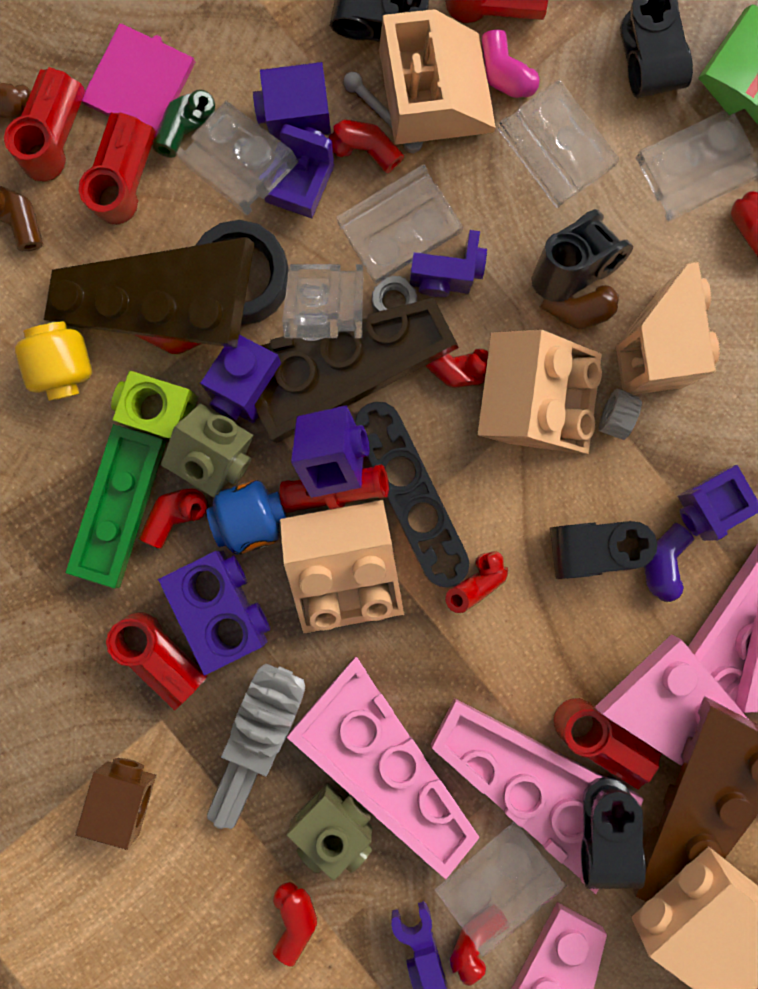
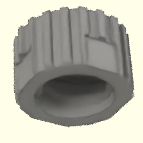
M386 276L381 283L374 287L372 292L374 313L386 310L382 301L390 290L400 291L406 299V304L417 302L416 289L408 283L406 278L401 276Z
M616 388L609 397L602 412L598 427L599 431L625 440L637 422L642 407V400L638 396Z

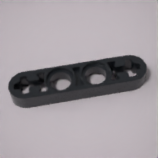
M376 401L368 403L357 414L356 426L363 425L364 428L370 425L368 416L377 412L381 419L389 417L392 420V424L387 427V435L391 443L394 444L401 438L405 447L388 451L381 459L377 460L373 451L383 449V445L376 433L367 435L370 448L369 456L367 457L372 467L382 464L386 470V466L392 459L403 457L412 462L416 471L415 478L406 486H395L388 480L389 493L387 498L429 581L439 587L448 588L456 586L465 579L469 571L470 562L467 552L400 415L393 406L386 402ZM418 503H428L437 512L438 520L436 526L426 533L417 532L409 525L408 513ZM444 529H446L450 540L441 541L440 544L447 555L456 554L460 561L453 566L455 575L451 578H447L442 572L434 574L431 566L437 562V556L432 546L423 553L418 545L419 541L434 539Z

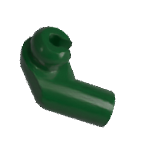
M200 89L171 101L166 107L154 138L153 149L162 156L168 158L176 157L184 135L207 125L213 119L216 106L213 96L209 92Z

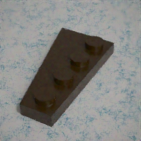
M244 237L52 269L44 320L51 323L63 321L66 326L237 348L255 243Z
M434 297L368 314L367 318L345 324L336 322L321 326V330L293 337L290 334L271 339L270 343L260 346L277 354L281 364L254 406L270 440L279 443L295 434L297 416L346 405L349 406L458 349L459 346Z

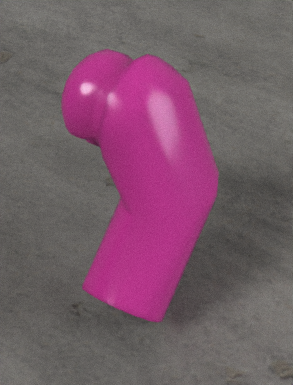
M491 30L484 33L481 40L486 77L489 85L514 98H528L534 95L539 87V75L535 69L529 68L526 64L509 56L506 32L503 30Z

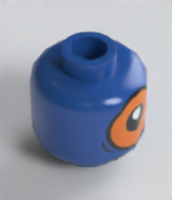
M252 480L221 490L214 497L213 506L206 509L209 526L219 548L226 546L236 555L276 543L280 535V519L287 518L286 511L281 504L279 492L269 494L265 485L258 480Z

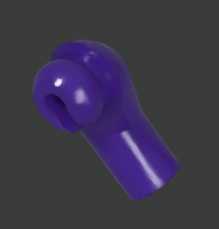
M676 522L657 540V552L653 560L644 566L648 589L654 596H657L664 602L675 601L682 595L684 586L680 579L677 558L695 540L686 528Z

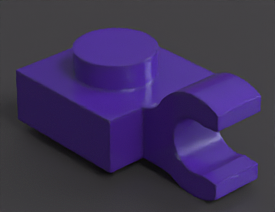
M424 901L418 903L421 920L413 927H408L402 923L398 909L392 910L391 926L393 934L400 942L411 946L414 950V957L406 960L413 989H448L433 931H431V913L427 904Z

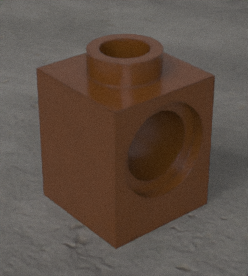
M115 758L113 762H105L93 772L75 836L127 850L140 835L156 774L143 771L144 765L131 759Z

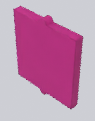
M119 23L85 91L82 103L107 116H110L111 112H122L131 115L152 126L157 133L166 107L171 101L179 97L196 63L195 59L164 44L162 38L158 35L151 38Z

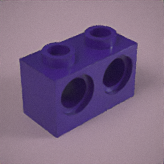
M224 550L214 551L158 579L204 676L263 647L268 642L264 633L270 631L269 623L257 602L252 605L249 604L241 587L248 583L247 578L234 555L227 558ZM203 571L212 572L220 582L219 593L213 600L204 599L196 590V580ZM223 619H233L241 625L243 639L240 645L229 646L219 638L218 627Z

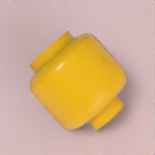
M63 321L25 329L23 331L25 338L16 344L15 354L26 389L34 393L46 392L48 401L80 394L77 384L87 381L92 375V367L82 334L77 330L67 329Z

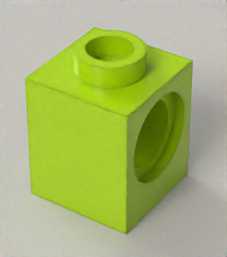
M129 370L126 381H120L113 393L111 409L115 411L113 421L126 427L170 440L174 427L195 409L198 396L190 389ZM159 394L163 400L161 412L155 418L145 420L141 413L143 401L150 395Z

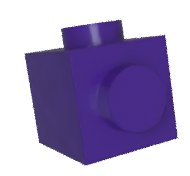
M322 62L260 70L262 90L253 91L257 124L267 123L271 142L280 141L279 134L283 124L297 128L303 126L311 127L323 135L331 134Z
M347 405L297 416L291 463L310 497L361 488L363 457L369 456V440L364 426H356Z

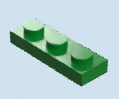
M113 424L69 559L66 574L114 589L121 587L167 441Z

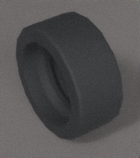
M234 220L219 223L206 231L196 245L246 237L254 242V247L267 258L271 271L269 284L260 296L252 301L245 302L241 325L261 322L278 310L287 297L291 278L285 252L274 234L257 223Z

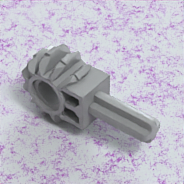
M264 664L258 668L234 720L230 731L231 735L221 758L228 760L229 763L207 812V819L213 822L214 827L218 829H232L237 824L258 773L267 777L276 754L279 753L288 735L305 691L304 679L293 675V672L280 666L276 668L269 664Z

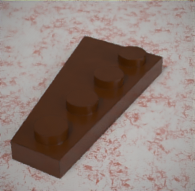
M704 696L698 711L701 719L694 737L688 736L681 757L684 762L675 785H669L664 797L663 804L665 810L659 826L652 828L644 848L645 884L642 889H633L637 898L645 902L652 899L708 846L725 859L758 816V724Z

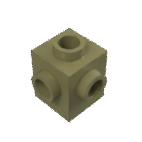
M200 403L174 427L161 466L188 481L194 487L215 497L228 482L236 485L247 471L251 458L245 454L254 435L236 425L228 417L219 415Z
M327 782L291 819L287 836L298 846L297 853L309 869L315 873H319L322 870L334 881L345 869L350 873L358 869L371 853L372 848L369 844L372 842V825L369 821L372 818L367 809L353 796L349 795L346 799L343 798Z

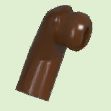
M0 186V221L11 225L17 249L19 251H33L41 248L43 242L32 203L27 197Z

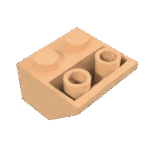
M436 9L383 15L379 53L395 145L494 133L496 127L479 33Z
M699 262L688 263L656 292L616 346L623 391L637 395L684 388L716 372L715 364L718 362L720 354L719 342L716 334L709 330L707 310H709L711 304V291L707 279L701 278Z
M544 330L491 333L478 436L513 445L589 454L590 441L595 430L594 410L597 387L602 377L600 365L602 354Z
M383 500L280 519L284 566L303 634L404 615Z

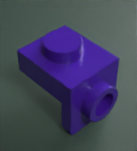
M283 124L279 134L282 149L263 191L266 203L313 218L334 168L332 141L314 128L306 126L297 128Z
M469 230L464 259L414 252L410 285L419 287L421 294L432 297H447L450 292L469 294L474 279L482 280L485 271L487 248L478 247L480 231Z
M239 334L237 348L223 347L200 383L212 399L209 404L210 407L232 421H236L241 416L254 423L259 416L254 405L277 371L281 361L277 354Z
M738 465L727 467L677 496L683 505V508L680 509V515L684 524L694 536L700 535L703 541H718L728 535L727 530L758 513V500Z

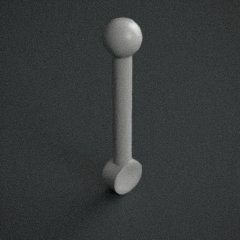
M357 72L347 73L343 79L345 89L350 93L356 92L392 128L389 110L363 85L360 74ZM423 141L403 144V147L409 153H417L422 148Z

